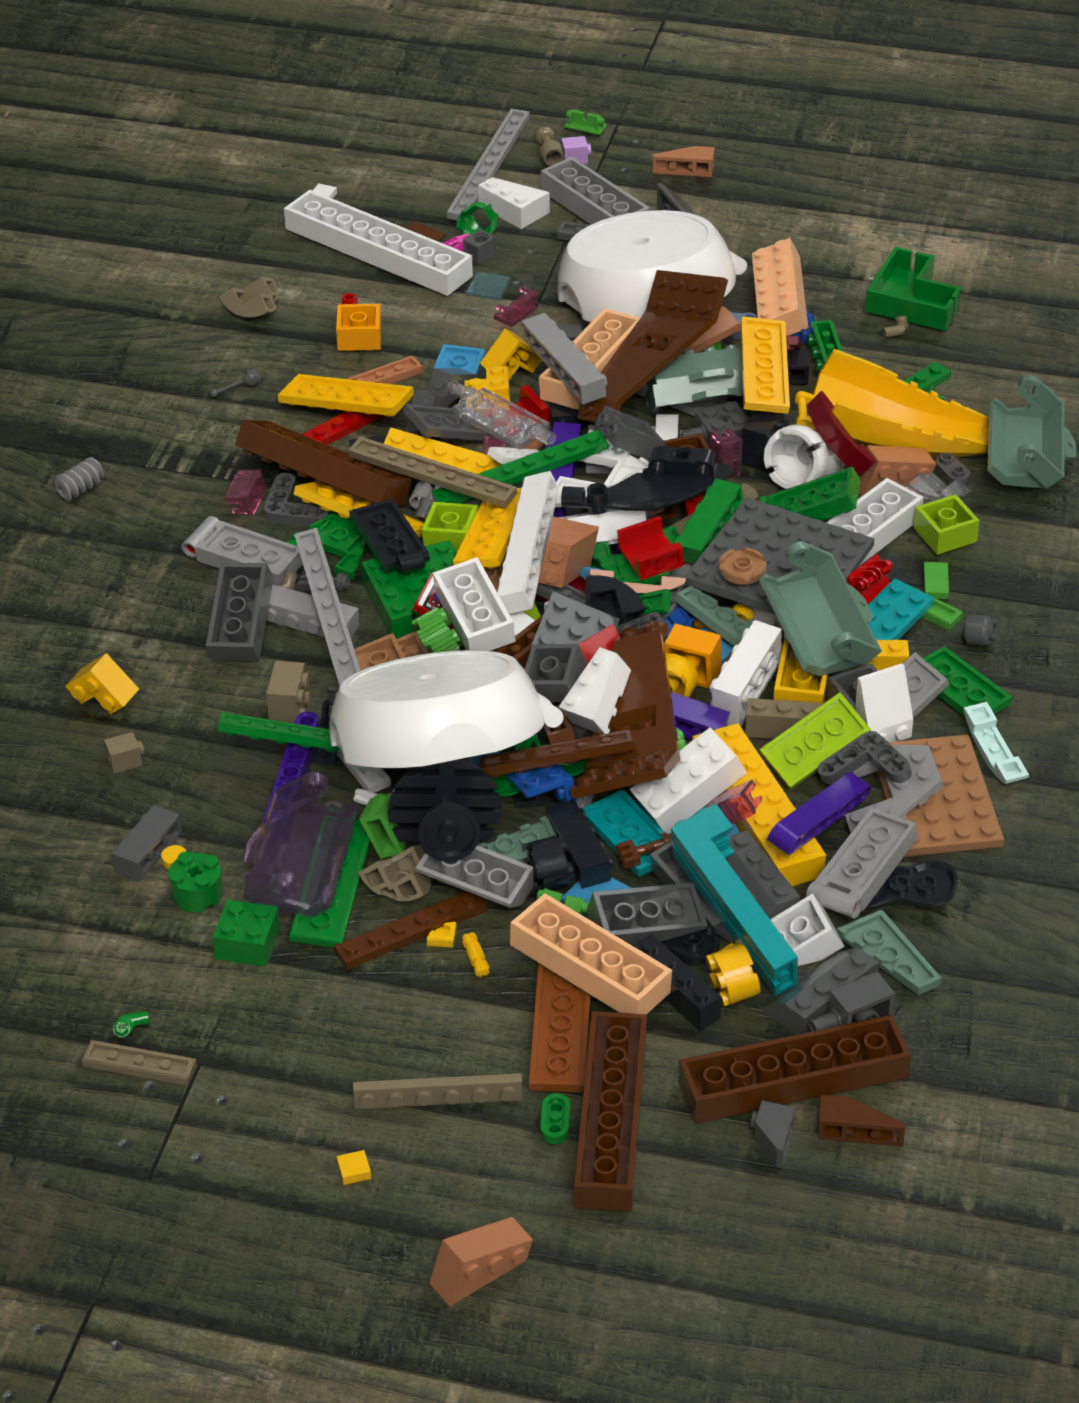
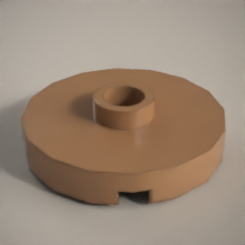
M741 548V551L731 549L725 552L719 559V572L724 579L731 583L743 585L756 583L766 574L767 563L765 562V557L754 549Z

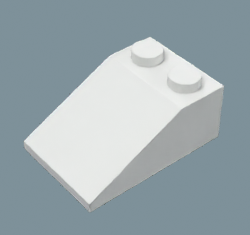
M903 664L858 677L855 711L869 726L871 731L879 733L888 742L901 741L912 737L913 714L905 666Z
M813 893L770 919L797 955L798 966L821 961L844 947L827 912Z

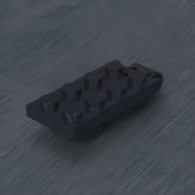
M392 498L349 510L351 521L385 573H389L390 569L397 567L400 574H405L424 568L425 562L430 561L428 550Z

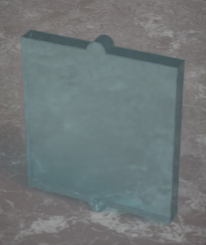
M477 272L467 290V295L500 301L510 282V277L496 275L495 273Z

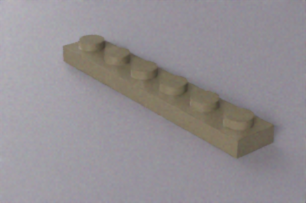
M522 1073L353 1082L355 1109L397 1108L403 1106L523 1100Z

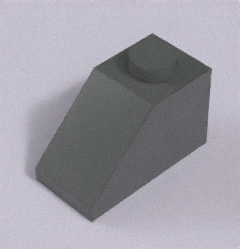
M761 1101L759 1111H753L751 1128H755L754 1140L774 1166L782 1168L794 1127L795 1107Z

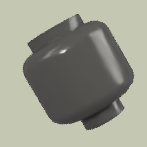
M969 615L965 623H962L960 626V635L964 637L965 642L969 646H989L997 638V623L989 615Z

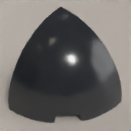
M586 576V605L619 618L618 625L643 615L646 609L644 603L630 586L608 576Z

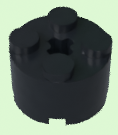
M550 836L522 845V852L527 851V858L523 859V863L534 867L533 886H537V889L534 891L536 894H538L539 890H544L545 888L555 890L569 885V878L574 877V870L572 864L566 861L564 853L567 851L563 837Z

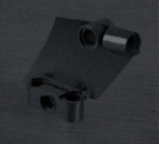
M658 446L651 452L648 468L643 469L642 473H635L607 488L602 483H593L587 487L586 496L585 487L563 486L561 506L585 508L592 514H603L608 509L625 511L659 510L686 501L707 491L716 478L725 481L733 476L735 471L727 463H717V455L710 449Z

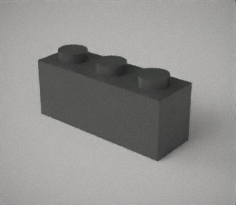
M153 805L147 813L142 815L136 826L128 831L123 841L114 847L111 853L114 872L141 881L161 858L162 851L171 846L182 833L180 814Z

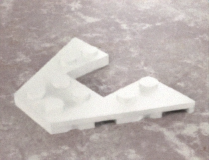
M607 439L608 450L578 460L587 464L593 463L613 468L604 483L607 488L635 473H642L643 469L648 468L649 464L644 458L640 457L638 460L631 456L630 452L613 446ZM560 476L556 482L559 491L555 508L562 507L561 492L563 486L585 487L587 496V487L595 482Z

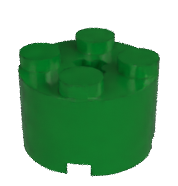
M185 851L180 853L178 859L171 864L168 871L171 898L176 902L179 909L197 913L205 911L207 906L213 905L214 907L221 901L223 897L221 867L216 856Z

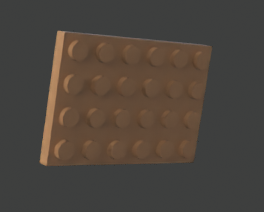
M968 734L889 742L891 745H929L944 785L940 791L931 795L928 801L921 807L917 805L906 814L907 818L905 820L916 823L918 838L904 857L1003 847L1004 837ZM881 770L876 771L884 800L892 798L893 796L885 774Z

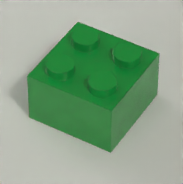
M227 899L212 937L215 960L267 967L280 931L278 906Z

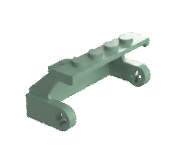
M728 345L724 347V350H716L715 347L703 349V352L695 353L694 350L683 351L682 355H678L676 361H671L651 379L653 385L645 394L648 413H658L659 407L743 396L741 347Z
M1026 375L1019 380L1018 391L1030 403V406L1008 409L997 398L990 402L987 471L1002 485L1034 488L1045 487L1047 489L1064 478V462L1076 458V442L1069 429L1065 427V403L1038 377ZM1026 385H1034V389H1031L1030 387L1026 389Z
M803 541L791 544L786 549L785 555L789 563L799 569L780 578L764 574L759 581L768 597V604L776 614L777 622L785 632V639L794 650L793 655L795 659L800 662L804 671L817 676L860 665L866 666L882 652L868 625L873 618V614L866 600L853 586L847 584L831 553Z

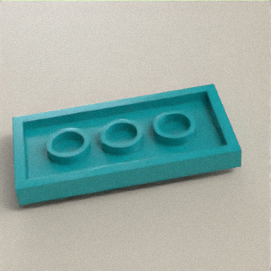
M895 578L868 604L873 614V618L868 625L876 640H899L934 605V597Z
M620 790L583 808L587 822L593 824L595 832L618 856L619 853H617L615 848L617 844L632 839L636 847L661 839L660 834L664 833L624 790ZM651 853L640 856L641 865L630 868L638 877L652 871Z

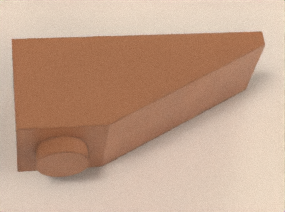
M692 146L653 154V173L712 177L715 147Z

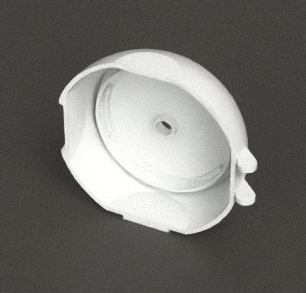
M667 210L642 211L618 215L584 228L570 240L563 254L558 272V301H565L581 313L583 320L592 322L604 308L641 318L646 311L657 270L724 277L728 280L725 297L735 285L736 274L741 275L746 271L747 262L729 251L718 230L708 220L698 215Z
M447 651L388 661L361 670L342 682L336 694L330 715L329 730L331 746L339 747L343 753L345 763L375 768L419 767L506 749L532 737L543 727L544 723L551 728L558 727L563 721V713L552 705L547 698L537 693L531 678L512 656L491 651Z

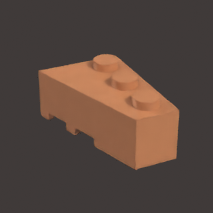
M867 445L866 448L876 460V463L864 475L859 476L861 479L859 494L861 496L865 495L886 478L905 488L928 483L936 463L925 448Z
M513 1217L443 1239L430 1279V1285L450 1307L524 1263L528 1258L533 1239Z

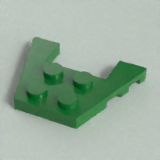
M332 513L309 525V530L317 528L324 551L342 558L335 565V574L345 573L350 576L351 580H354L367 544L350 519L342 518ZM293 534L291 535L292 539H290L286 543L297 546V542Z
M676 526L663 528L664 535L671 544H674L677 537ZM607 541L595 544L592 559L601 569L614 571V578L622 582L651 585L658 584L660 576H670V571L640 580L623 554L611 556Z

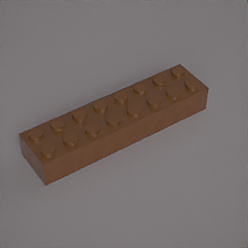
M242 420L235 445L243 448L242 452L246 454L260 455V459L269 463L277 462L279 463L278 467L282 469H294L299 476L310 478L311 476L315 478V482L318 484H330L334 486L333 490L341 493H352V498L361 501L366 499L371 501L370 504L391 498L397 505H405L412 483V479L351 458L349 453L268 420Z
M592 1011L574 1181V1208L632 1211L647 1040V1014Z
M893 1015L679 1059V1084L694 1122L699 1123L759 1110L761 1101L783 1105L820 1097L821 1095H829L909 1078L911 1054Z

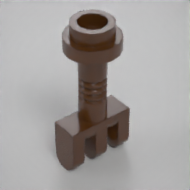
M661 833V839L636 847L632 839L617 844L615 848L617 853H619L623 867L628 869L641 865L640 856L654 852L672 840L671 833Z

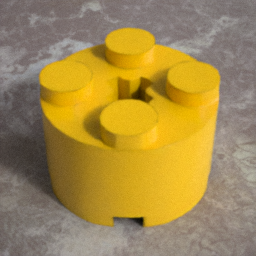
M665 652L671 692L690 698L698 684L695 662L678 654Z
M743 944L734 945L705 956L710 971H713V973L709 974L713 989H720L718 994L721 996L723 1007L761 993L757 973L754 974L751 967L753 965L752 959Z

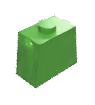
M381 793L377 794L374 798H370L359 818L380 859L398 855L404 851L406 842H399L392 831L394 826L399 825L397 823H389L388 810L393 808V806H388L391 793L386 795Z

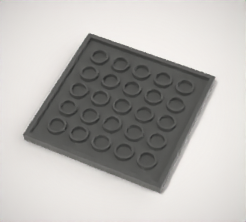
M746 497L684 576L686 578L684 584L775 614L773 608L767 602L768 597L760 581L748 585L735 584L721 576L719 572V559L725 552L731 549H735V551H741V548L754 549L765 557V562L767 563L766 574L780 578L799 569L789 563L785 551L791 544L803 541L831 553L846 582H848V575L860 566L873 548L875 538Z

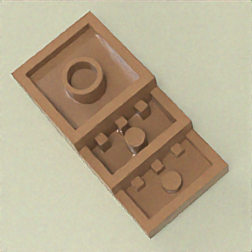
M417 631L398 639L392 633L354 649L360 670L396 659L429 654Z

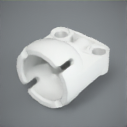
M798 424L786 426L776 431L770 437L764 451L766 469L772 467L775 470L769 474L775 483L785 489L843 470L845 466L824 442L818 432L808 426Z

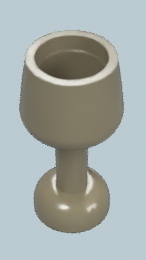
M541 127L535 134L537 143L541 145L540 157L548 166H552L563 161V148L558 141L554 140L555 134L550 127Z

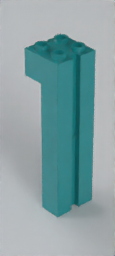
M714 804L709 808L701 809L696 815L687 820L677 822L671 828V839L674 842L672 845L673 857L691 882H694L696 889L736 944H743L746 947L753 962L752 966L774 996H777L798 984V957L726 861L727 858L734 855L730 838L727 835L733 830V826L717 804Z

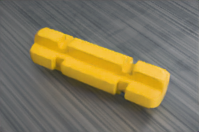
M473 932L464 934L462 936V943L467 950L466 952L472 966L475 967V974L478 977L487 976L490 973V967L487 960H485L486 957L480 943L477 942L476 934Z

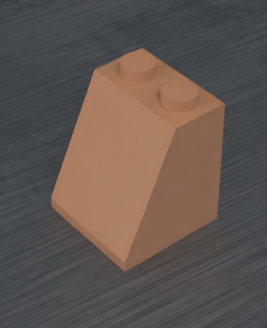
M553 517L538 583L562 588L580 576L579 573L582 567H590L599 526Z

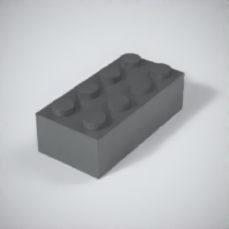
M221 562L206 648L212 660H260L273 584V575L267 563Z

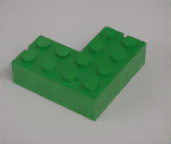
M894 247L866 290L865 312L896 319L897 316L905 315L907 322L946 331L952 318H954L959 310L961 287L931 280L934 269V255L916 252L914 271H911L913 250Z
M450 540L425 546L429 552L430 561L425 562L424 568L405 574H400L397 567L390 569L389 573H385L376 558L361 562L363 585L388 633H393L396 639L413 632L412 614H415V619L422 616L414 611L413 607L431 573L433 574V572L454 566L453 560L457 551Z

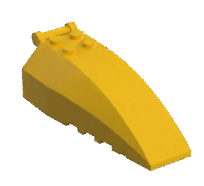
M833 349L822 367L814 393L810 394L799 391L795 395V402L798 405L796 424L808 426L817 431L810 416H807L806 405L820 391H823L834 405L832 413L835 414L858 446L864 444L865 447L872 445L925 448L932 458H936L943 453H950L955 457L988 453L989 417L964 407L953 400L948 403L938 398V393L934 391L927 393L917 388L918 384L913 381L908 384L897 379L898 374L836 349Z

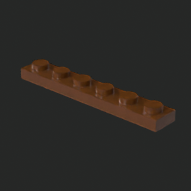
M629 729L479 758L481 768L484 769L483 771L492 778H497L502 774L511 772L523 773L528 769L538 767L549 768L559 763L571 764L586 758L598 759L607 754H624L629 750H634V744Z
M465 891L334 946V952L346 970L425 938L432 930L435 931L443 927L444 923L456 922L458 924L487 912V903L481 896Z

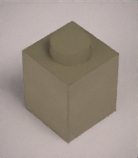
M133 732L104 739L106 758L113 774L142 766L141 755H145L144 747L141 740H136Z

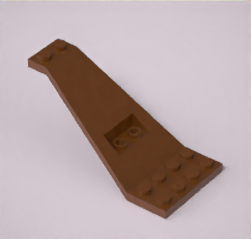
M657 270L646 311L601 371V374L605 375L608 383L606 386V396L583 405L581 404L577 418L582 421L596 423L599 414L602 413L605 406L620 411L621 404L671 361H676L678 355L717 323L728 280L724 277Z
M657 621L645 624L644 628H626L621 631V635L615 640L612 652L617 653L631 669L622 697L617 699L615 705L617 712L615 717H611L608 728L610 729L609 733L630 729L634 750H629L624 754H607L598 759L588 758L584 773L576 779V782L570 788L573 799L666 778L680 761L663 638L670 631L667 622L658 624ZM594 732V733H593V736L602 735V734H599V733Z

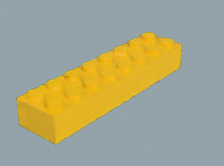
M736 723L713 730L734 752L747 774L717 796L718 800L723 799L739 832L747 830L791 886L815 880L825 868L826 854L815 837L791 855L786 854L767 840L773 827L796 809L740 725ZM701 734L692 736V741Z

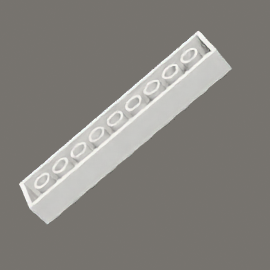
M312 190L307 191L284 208L285 228L287 230L446 296L473 277L472 255Z
M886 478L857 500L856 509L849 513L836 515L827 523L875 538L874 546L861 564H863L914 525L915 507L923 504L924 497ZM748 606L753 611L755 620L771 626L775 624V614Z

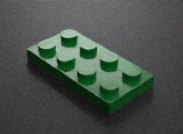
M945 646L923 658L950 683L938 697L963 716H965L964 707L984 702L988 703L994 714L1012 704L1011 695Z

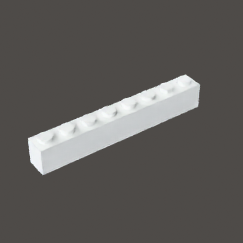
M551 471L525 477L523 487L520 490L521 495L519 502H517V512L514 517L513 529L510 532V542L506 549V559L503 562V571L499 578L500 584L497 592L509 614L533 608L559 491Z

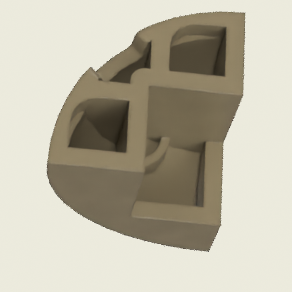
M260 277L244 289L230 288L219 297L222 303L234 314L253 318L267 315L277 308L274 302L278 300V291L273 278Z
M420 845L412 846L392 858L380 860L358 872L363 882L373 892L395 899V901L418 899L426 895L431 887V877L415 871L416 866L424 855Z

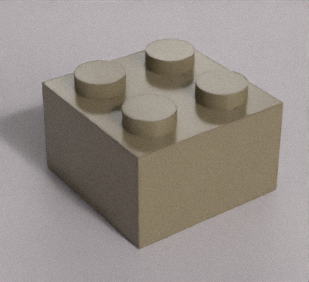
M275 661L266 692L269 720L295 723L296 717L300 713L307 711L306 706H310L311 692L307 691L309 673H305V663Z

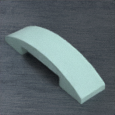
M984 702L964 707L965 718L974 742L994 775L1005 784L1028 778L1029 774L1019 756L1013 757L996 727L997 718L988 703Z

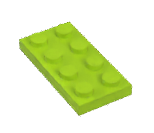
M839 692L762 747L760 754L791 791L816 773L822 761L863 733L871 731V729L841 692Z

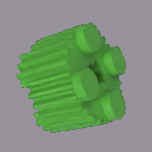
M436 607L412 621L415 628L420 627L417 634L429 653L461 650L460 646L463 643L455 629H449L448 626L452 622L443 607L440 609Z

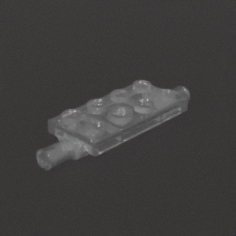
M456 380L448 384L447 392L461 399L457 405L453 406L454 415L518 450L535 439L546 446H551L556 441V434L549 431V422L483 387L476 390L471 386L466 387Z

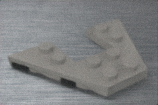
M892 745L908 760L912 775L903 783H895L886 776L893 797L847 813L845 817L850 832L855 829L870 808L906 819V814L917 805L921 807L928 801L931 795L936 794L944 787L929 745ZM884 754L879 759L886 760L891 754ZM849 755L845 760H853L857 755ZM869 760L852 773L862 777L880 769Z

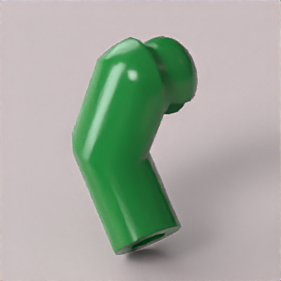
M148 1011L122 1014L113 1025L114 1034L118 1037H126L136 1026L149 1024Z

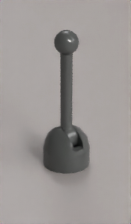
M253 367L244 372L241 380L217 390L211 389L210 396L217 397L219 393L243 383L248 386L258 385L261 383L260 376Z

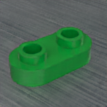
M553 1093L546 1096L542 1102L540 1131L541 1137L545 1142L560 1144L569 1136L570 1100L563 1094Z

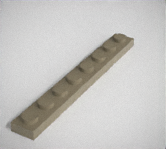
M361 436L348 450L349 457L504 508L517 495V488L515 486Z

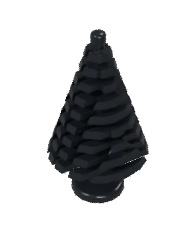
M465 758L427 766L409 767L395 785V791L390 796L388 806H393V808L388 810L389 823H397L399 825L394 826L392 831L399 842H416L420 844L424 854L426 853L436 860L446 862L461 860L471 854L479 842L489 841L496 830L492 827H487L488 824L500 823L502 812L499 809H495V807L502 808L501 795L498 792H494V789H498L492 777L485 773L484 769Z

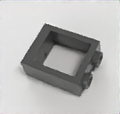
M605 406L595 423V426L613 446L650 460L651 452L655 447L665 445V441L648 422Z

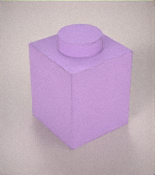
M585 136L561 138L563 160L573 157L583 164H588V156L591 155L590 143L587 144Z

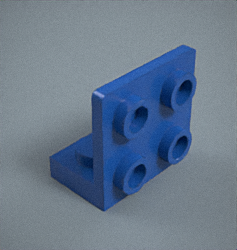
M554 764L549 768L538 767L528 769L523 773L513 772L507 775L508 780L526 798L551 791L558 801L565 802L573 799L570 788L574 785L573 778L559 764Z

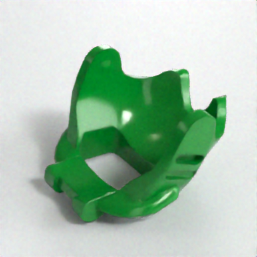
M474 202L461 212L457 220L456 229L469 236L480 229L491 235L496 230V218L499 215L494 212L491 203L486 205L483 202ZM477 209H482L491 221L490 226L485 229L480 227L472 215Z

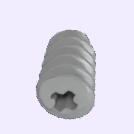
M89 457L78 465L73 466L70 470L68 469L63 474L56 476L54 485L60 496L66 502H70L72 497L77 498L79 493L84 494L86 489L91 490L93 485H99L100 478L103 479L105 473L99 462Z

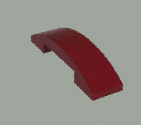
M820 391L806 405L815 428L832 452L848 468L853 466L859 476L864 475L876 463V460L864 444L857 445L835 414L832 413L834 408L832 402L823 391Z

